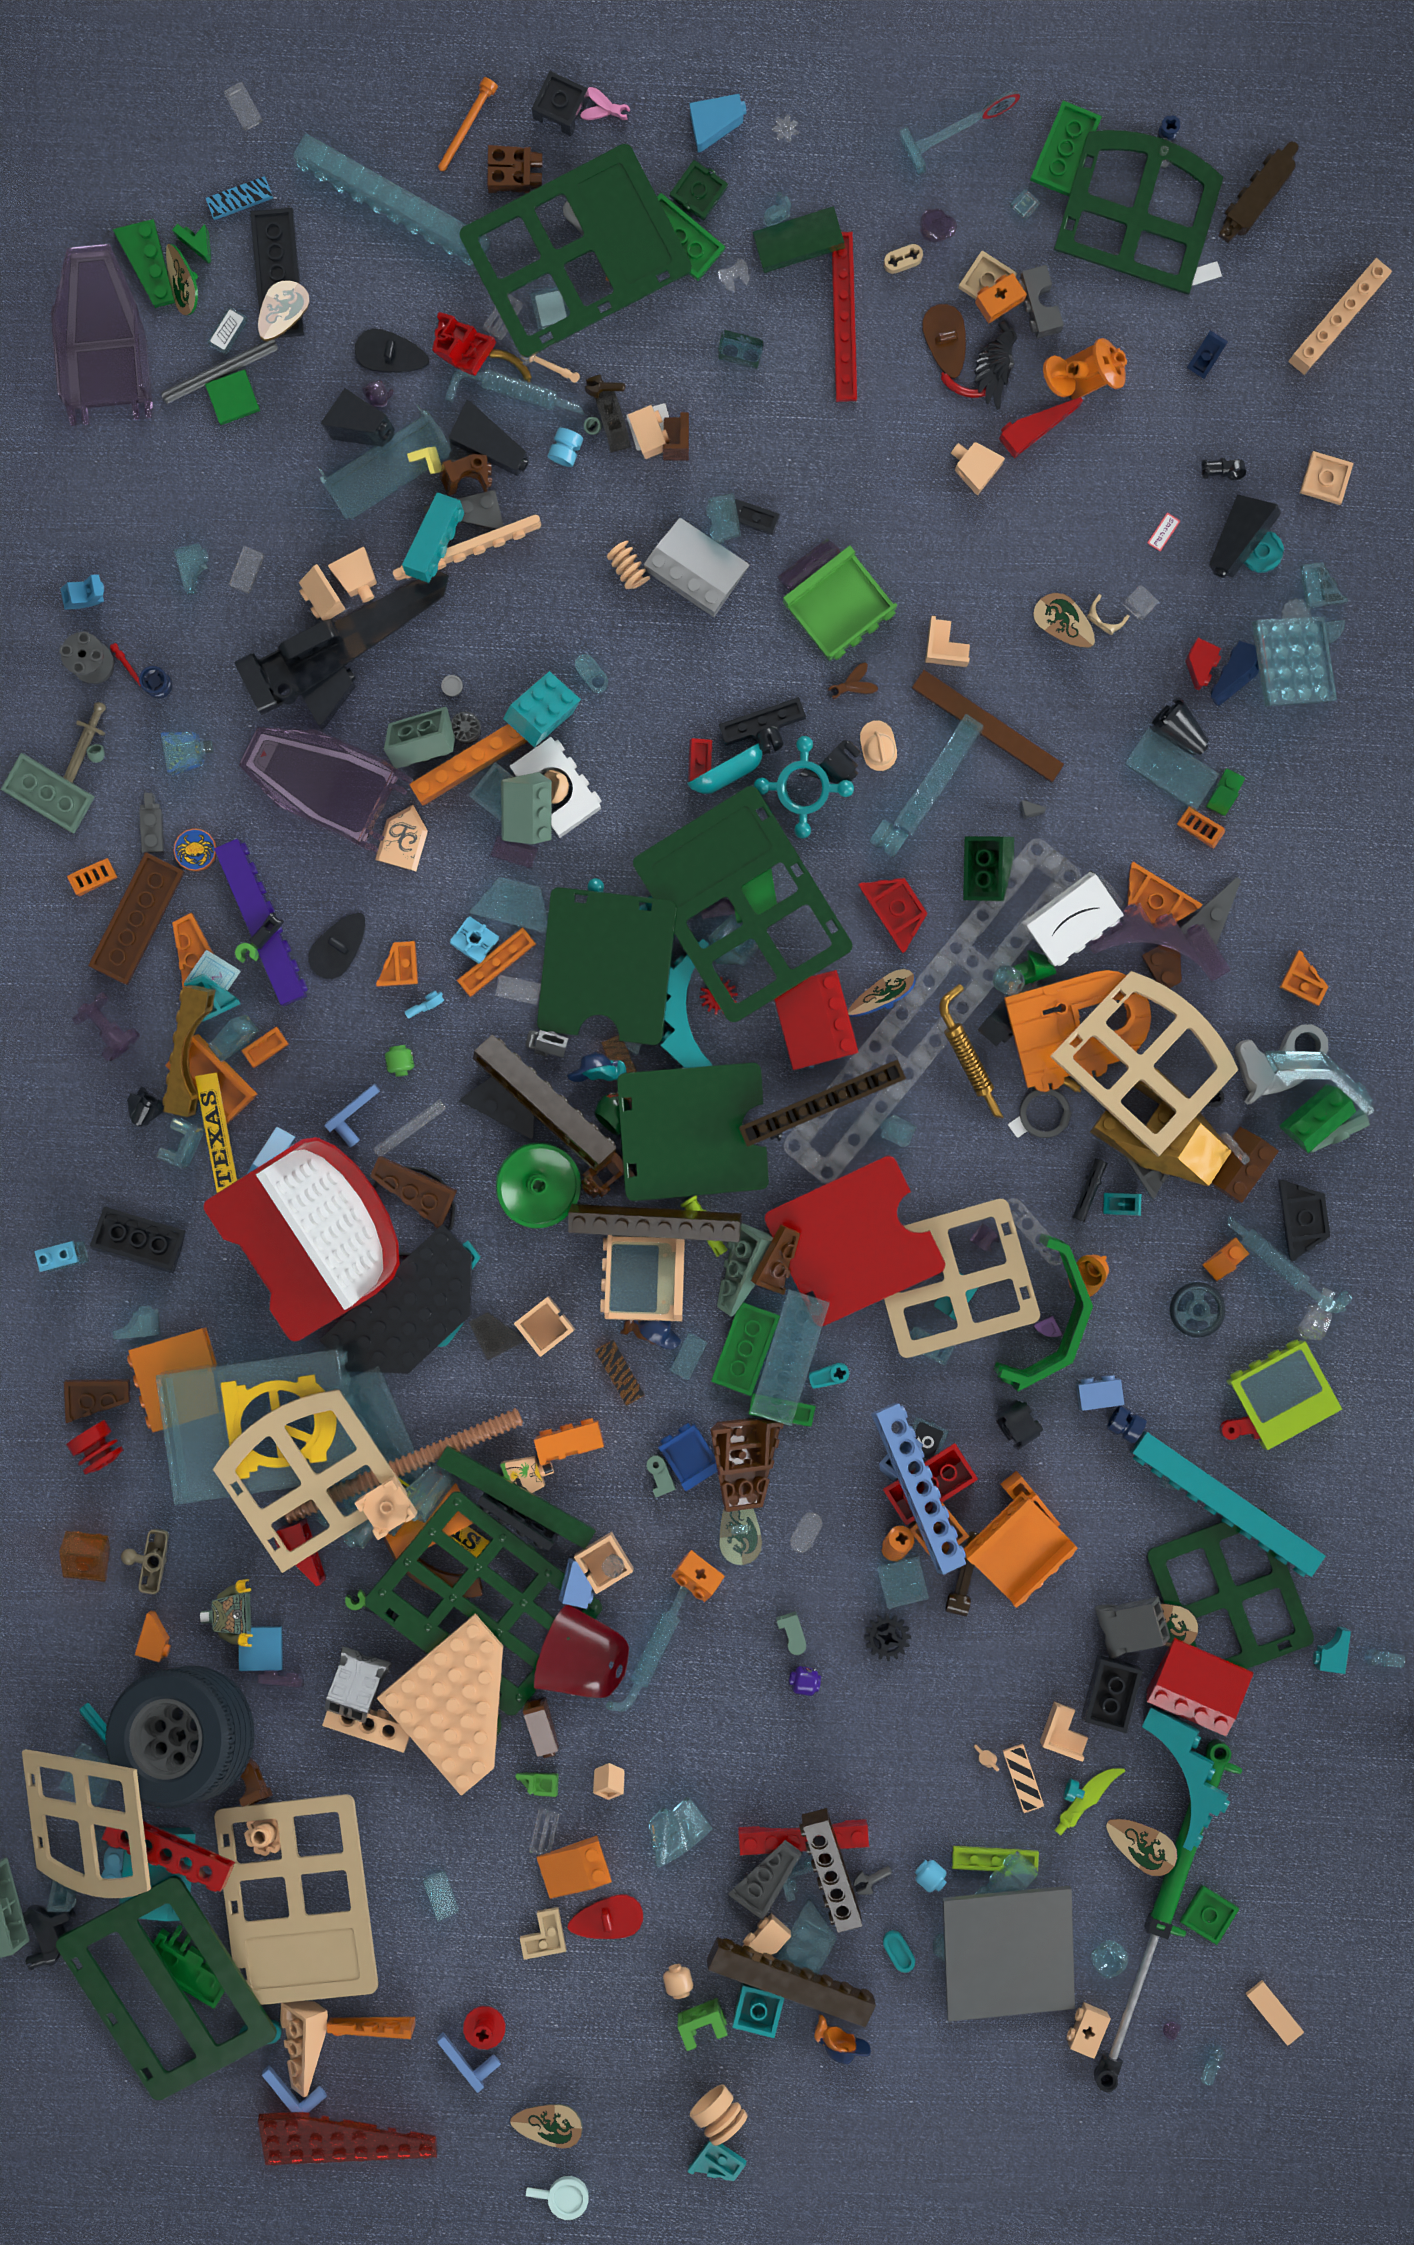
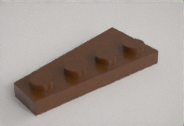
M382 1156L377 1158L370 1175L371 1178L388 1191L400 1197L401 1201L417 1210L418 1214L423 1218L430 1220L437 1228L444 1223L457 1193V1190Z

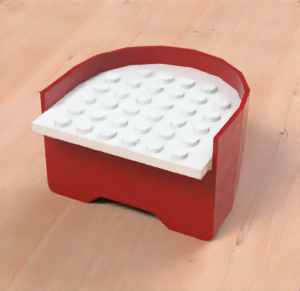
M317 1137L298 1141L230 1184L204 1203L206 1214L223 1240L235 1243L241 1247L270 1291L269 1310L291 1341L303 1339L376 1295L394 1278L400 1265L398 1240L390 1216L375 1188L348 1156L335 1145Z

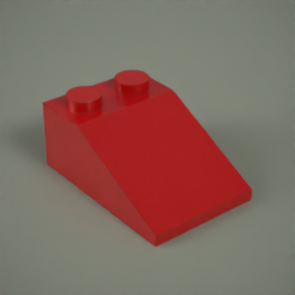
M307 1518L284 1525L275 1531L285 1547L290 1551L313 1538ZM275 1540L276 1546L279 1548L280 1546ZM318 1551L295 1565L315 1586L321 1585L327 1579Z

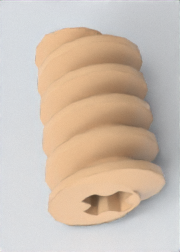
M624 541L616 545L608 553L607 558L608 560H613L611 565L614 568L617 567L616 573L621 575V582H626L625 588L634 589L646 583L650 576H642L646 569H638L642 563L641 561L634 563L637 554L630 556L629 553L633 548H625L629 541Z

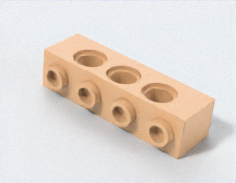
M370 1709L367 1718L374 1721L373 1727H367L364 1723L356 1720L348 1721L344 1716L327 1711L322 1725L403 1753L410 1738L392 1716H389V1712L380 1709L378 1711ZM384 1726H393L395 1729V1733H386L384 1730Z

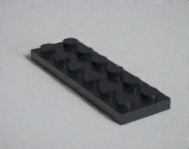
M293 208L250 211L259 314L268 290L275 283L293 281L300 284ZM303 315L290 329L277 338L305 336Z

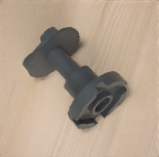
M85 631L75 633L69 636L60 647L61 660L64 666L85 683L100 684L105 682L114 671L115 659L112 652L92 634Z

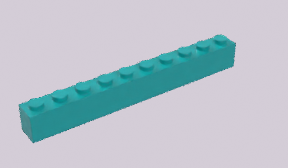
M1144 1431L1130 1451L1134 1455L1133 1460L1142 1466L1145 1463L1151 1466L1152 1469L1150 1471L1159 1478L1164 1475L1170 1480L1168 1482L1169 1485L1178 1491L1180 1488L1187 1491L1186 1496L1195 1503L1200 1500L1205 1504V1510L1213 1515L1217 1512L1223 1516L1221 1521L1231 1528L1236 1525L1241 1529L1239 1532L1241 1535L1249 1540L1253 1537L1259 1541L1257 1546L1264 1551L1269 1552V1550H1272L1277 1554L1275 1556L1277 1560L1285 1565L1289 1562L1295 1566L1293 1571L1300 1576L1308 1575L1312 1577L1326 1557L1323 1553L1148 1432Z

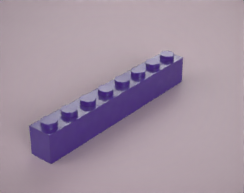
M237 838L214 848L252 937L272 912H275L271 901H267L264 896L267 891L263 882H258L255 875L258 874L255 863H250L247 855L250 854L247 844L245 842L242 843ZM270 923L266 928L270 931L274 926ZM281 926L262 949L258 948L257 950L280 1005L286 1006L307 997L305 991L308 990L304 979H300L298 976L299 966L296 960H292L289 952L292 950L287 939L283 940L281 932H283Z

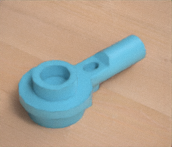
M435 990L426 995L425 1002L405 1011L407 1018L410 1019L421 1011L425 1012L444 1001L442 992L437 993Z

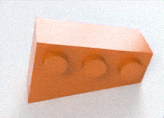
M593 1418L581 1420V1425L573 1426L572 1423L560 1426L558 1431L552 1432L551 1428L539 1431L540 1435L535 1437L534 1443L540 1465L546 1464L547 1461L566 1458V1456L581 1454L604 1447L605 1444L599 1421H593Z

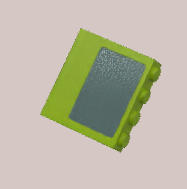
M1295 1339L1287 1343V1348L1279 1351V1349L1274 1350L1267 1355V1359L1263 1361L1259 1359L1250 1363L1249 1369L1243 1372L1238 1370L1230 1375L1231 1378L1226 1381L1228 1385L1233 1387L1261 1439L1259 1443L1263 1449L1269 1450L1342 1410L1306 1341Z

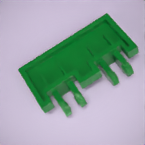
M178 1925L168 1942L166 1939L170 1932L162 1928L153 1945L183 1991L215 2009L225 1990L208 1963H203L204 1957L198 1949L191 1946L188 1952H185L192 1939L188 1933L183 1944L178 1942L176 1938L180 1935L183 1926Z

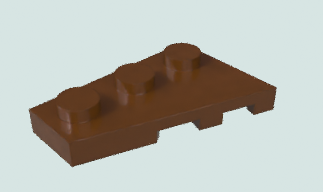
M780 1225L751 1279L754 1284L785 1295L786 1288L784 1284L786 1278L790 1276L791 1270L788 1268L790 1260L795 1256L800 1233Z
M130 1379L65 1380L66 1423L128 1403L131 1400Z

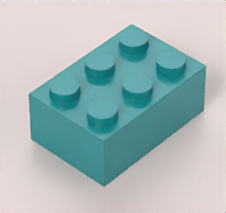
M549 671L509 706L503 719L533 747H536L574 713L581 699Z

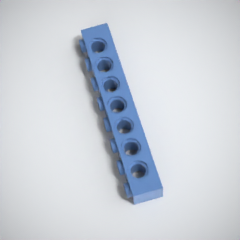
M893 1403L871 1413L937 1573L944 1575L965 1565V1551L957 1543V1532L953 1526H950L947 1519L949 1518V1513L940 1502L941 1494L937 1486H934L931 1478L933 1475L930 1468L924 1464L922 1459L924 1458V1453L914 1440L916 1434L912 1426H909L906 1418L908 1416L905 1408L900 1406L899 1403ZM895 1421L899 1424V1431L897 1433H893L891 1430V1426ZM902 1442H905L908 1446L904 1454L900 1451V1444ZM914 1462L916 1470L911 1474L908 1470V1465ZM919 1482H922L924 1490L919 1494L916 1487ZM928 1502H931L933 1506L930 1513L925 1511V1505ZM936 1522H939L941 1525V1530L938 1533H935L933 1530ZM947 1542L949 1550L944 1554L942 1552V1545Z

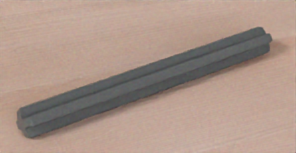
M274 339L264 341L161 393L162 398L168 404L205 386L206 383L217 380L276 351L278 346Z

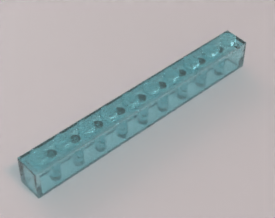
M305 133L293 154L298 168L305 172L311 171L320 181L332 183L336 190L342 193L344 191L348 192L357 202L362 203L363 201L369 204L373 211L377 213L383 212L388 215L387 217L392 222L404 224L406 229L413 234L418 232L429 243L433 245L437 243L448 254L453 255L455 253L461 257L464 263L468 265L473 264L459 236L461 228L466 226V224ZM483 235L478 241L486 254L491 244L489 237Z

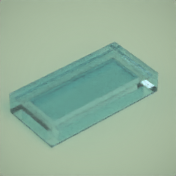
M688 1333L670 1371L689 1380L708 1342Z

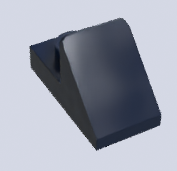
M1210 330L1187 368L1205 379L1228 341Z

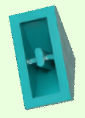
M1104 1193L1103 1214L1141 1216L1142 1194Z

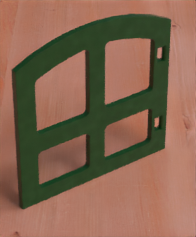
M1121 130L1088 132L1053 250L1188 295L1193 284L1224 177L1194 153L1162 138ZM1099 151H1131L1144 153L1147 156L1133 207H1126L1089 194L1088 188ZM1087 156L1093 158L1091 168L1084 167ZM1162 161H1167L1180 168L1203 185V191L1192 227H1186L1148 213V207ZM1085 211L1126 226L1118 255L1075 242L1074 236L1081 212ZM1068 218L1075 221L1072 231L1065 229ZM1142 231L1185 245V252L1178 275H1173L1134 261V255Z

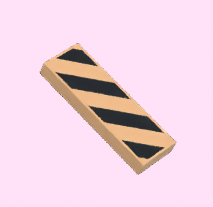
M1020 1744L1002 1750L1023 1812L1026 1813L1044 1807L1024 1745Z

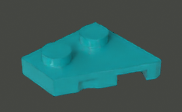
M204 974L184 982V986L195 985L216 990L212 1012L203 1019V1022L241 1004L237 997Z
M708 2140L688 2167L687 2172L690 2174H694V2172L706 2173L707 2177H721L724 2180L735 2181L746 2166L747 2161L725 2145L714 2146Z

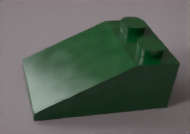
M965 836L963 900L1004 901L1014 860V837Z

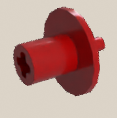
M490 2006L474 2008L467 2014L463 2023V2033L466 2040L471 2046L478 2049L488 2050L496 2047L505 2035L506 2023L502 2014Z

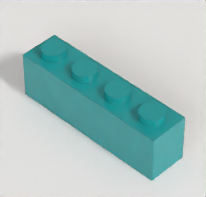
M438 492L436 493L402 564L406 575L427 583L430 582L432 576L436 575L438 563L441 558H444L448 542L454 538L455 528L464 516L460 500Z

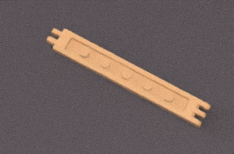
M533 515L447 548L444 558H441L438 563V570L446 567V564L452 561L455 563L461 562L466 559V556L473 553L474 555L482 554L486 551V548L492 546L495 548L500 547L507 540L523 538L526 533L541 527L540 517ZM402 566L393 571L396 580L410 578V576L405 574Z

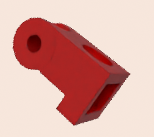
M1249 1416L1228 1419L1220 1424L1219 1431L1221 1435L1229 1440H1234L1240 1435L1251 1434L1253 1439H1260Z

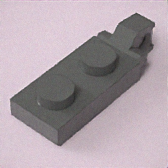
M144 793V805H140L139 810L142 853L164 852L163 815L160 804L155 803V794Z

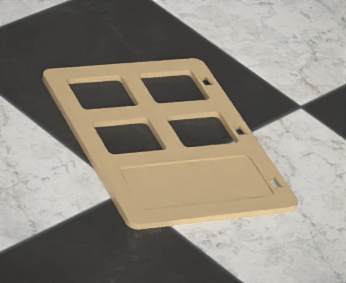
M343 1794L219 1809L214 1816L219 1855L235 1862L228 1882L223 1888L232 1960L239 1971L240 1968H246V1982L260 2004L374 1993L378 1988V1977L354 1798L351 1795ZM337 1812L340 1819L343 1852L299 1856L294 1817ZM276 1819L278 1822L282 1858L239 1863L236 1855L233 1824ZM229 1833L230 1845L224 1847L223 1834ZM344 1870L347 1874L351 1910L308 1915L305 1911L301 1875ZM283 1877L286 1884L289 1917L246 1921L244 1918L240 1882ZM231 1901H237V1913L233 1914Z

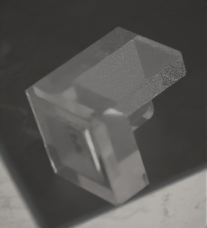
M1139 585L1123 605L1142 621L1159 601L1142 585Z

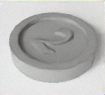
M449 675L443 679L441 688L447 696L455 697L461 693L463 684L459 677Z

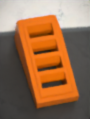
M1189 806L1177 823L1179 827L1213 849L1225 833L1224 827ZM1191 815L1195 816L1190 825H1186ZM1198 820H1201L1202 822L1197 830H1194L1193 828ZM1208 825L1209 828L1207 829L1205 834H1201L1204 827ZM1213 830L1217 831L1212 839L1208 838Z
M108 858L67 876L75 894L78 896H82L118 878ZM104 866L109 876L105 877L100 867ZM94 870L97 871L100 877L98 881L93 873ZM86 874L89 875L92 881L91 884L88 883L85 877ZM78 878L81 879L84 887H80L77 881Z

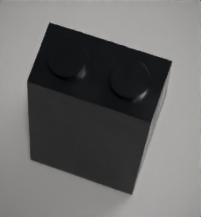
M344 388L321 421L322 426L333 440L384 447L386 442H390L395 431L386 414Z

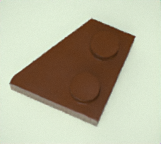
M1178 935L1141 956L1156 982L1169 989L1182 982L1180 938Z

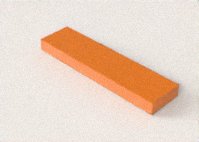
M522 927L487 955L480 964L477 963L461 976L457 982L472 997L533 948L536 943Z

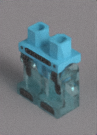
M71 1241L34 1251L40 1272L46 1270L53 1272L68 1268V1266L71 1267L89 1262L84 1241Z

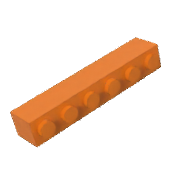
M507 724L409 785L422 806L528 741Z

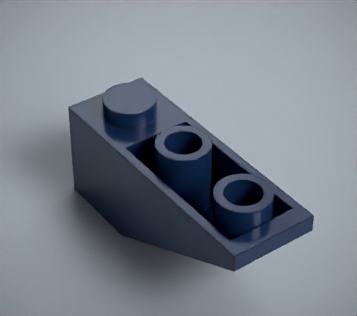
M1240 640L1237 646L1233 647L1228 664L1222 668L1221 677L1211 690V698L1215 705L1220 706L1258 675L1267 657L1262 648Z

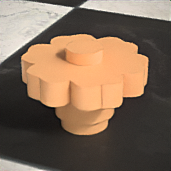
M276 1819L247 1822L248 1830L244 1833L247 1845L250 1847L254 1846L256 1854L267 1856L271 1852L277 1853L281 1850Z

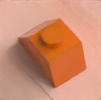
M151 1610L146 1614L135 1655L160 1662L164 1657L167 1658L171 1645L168 1644L170 1637L155 1611Z

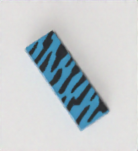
M264 176L207 197L206 201L213 219L217 220L271 200L273 196Z

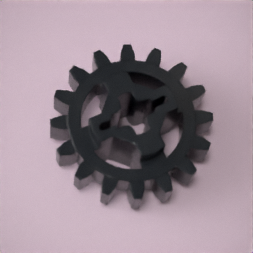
M885 1613V1618L877 1615L878 1621L875 1622L871 1619L872 1627L865 1628L869 1634L864 1635V1639L870 1640L866 1647H872L871 1654L875 1655L878 1653L879 1660L883 1656H886L887 1661H890L891 1656H894L897 1660L899 1652L905 1654L903 1647L910 1646L906 1640L911 1639V1635L905 1633L909 1630V1627H903L905 1621L903 1619L897 1621L896 1614L892 1618H889L888 1613ZM887 1623V1626L881 1629L878 1628L880 1625ZM896 1626L901 1630L902 1638L895 1634ZM889 1632L892 1639L885 1641L882 1635H887ZM873 1636L880 1640L879 1648L875 1645ZM897 1646L895 1649L888 1651L890 1647Z

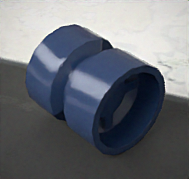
M148 666L141 671L139 676L141 687L151 697L162 699L170 694L173 682L160 667Z
M1118 1406L1108 1421L1107 1429L1117 1435L1121 1433L1122 1438L1134 1444L1142 1434L1147 1420L1137 1414L1131 1415L1130 1410L1123 1406Z

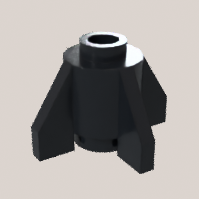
M140 1087L137 1094L130 1093L127 1099L129 1117L133 1124L140 1127L149 1125L150 1121L164 1111L163 1100L158 1099L157 1101L155 1097L148 1094L145 1087Z

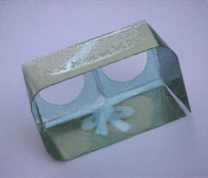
M724 330V334L722 331L718 346L719 360L758 369L764 343L760 338ZM728 344L735 345L738 349L737 356L724 355V347ZM749 349L755 350L758 353V360L756 362L744 360L743 355L745 351Z

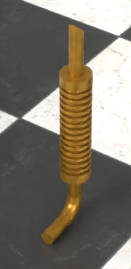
M958 984L941 998L939 1004L941 1017L948 1027L944 1033L952 1049H954L953 1051L956 1053L973 1089H975L976 1095L984 1097L994 1117L1004 1118L991 1094L994 1086L990 1078H988L989 1076L979 1060L975 1049H973L974 1047L971 1045L962 1024H955L949 1013V1003L951 1000L964 991L963 986Z

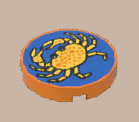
M201 829L186 830L175 841V859L187 870L196 872L205 870L216 859V852L214 850L217 847L216 842L210 834Z

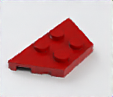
M905 878L858 884V887L903 954L928 914Z

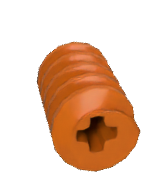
M905 1526L893 1527L883 1540L881 1549L883 1556L890 1561L902 1560L913 1547L914 1535L912 1531Z

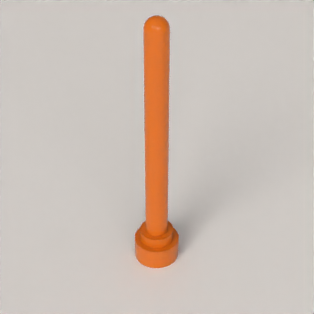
M487 77L482 79L477 99L438 165L440 171L447 169L485 100L496 92L498 85Z

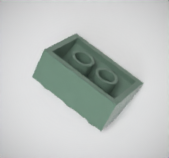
M447 707L388 724L384 751L395 769L407 767L420 761H427L437 756H445L453 752L455 737Z
M540 772L501 780L503 841L536 844L551 840L552 781Z

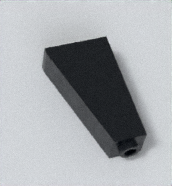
M466 400L448 437L450 444L471 454L487 455L488 462L519 476L521 471L524 472L529 463L526 451L471 401Z
M1237 494L1209 563L1214 575L1221 578L1226 576L1233 578L1279 518L1281 511L1277 504Z

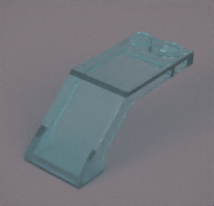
M1266 1051L1264 1053L1274 1073L1287 1086L1296 1079H1331L1368 1116L1375 1111L1371 1104L1373 1099L1367 1093V1089L1359 1081L1355 1083L1325 1052Z

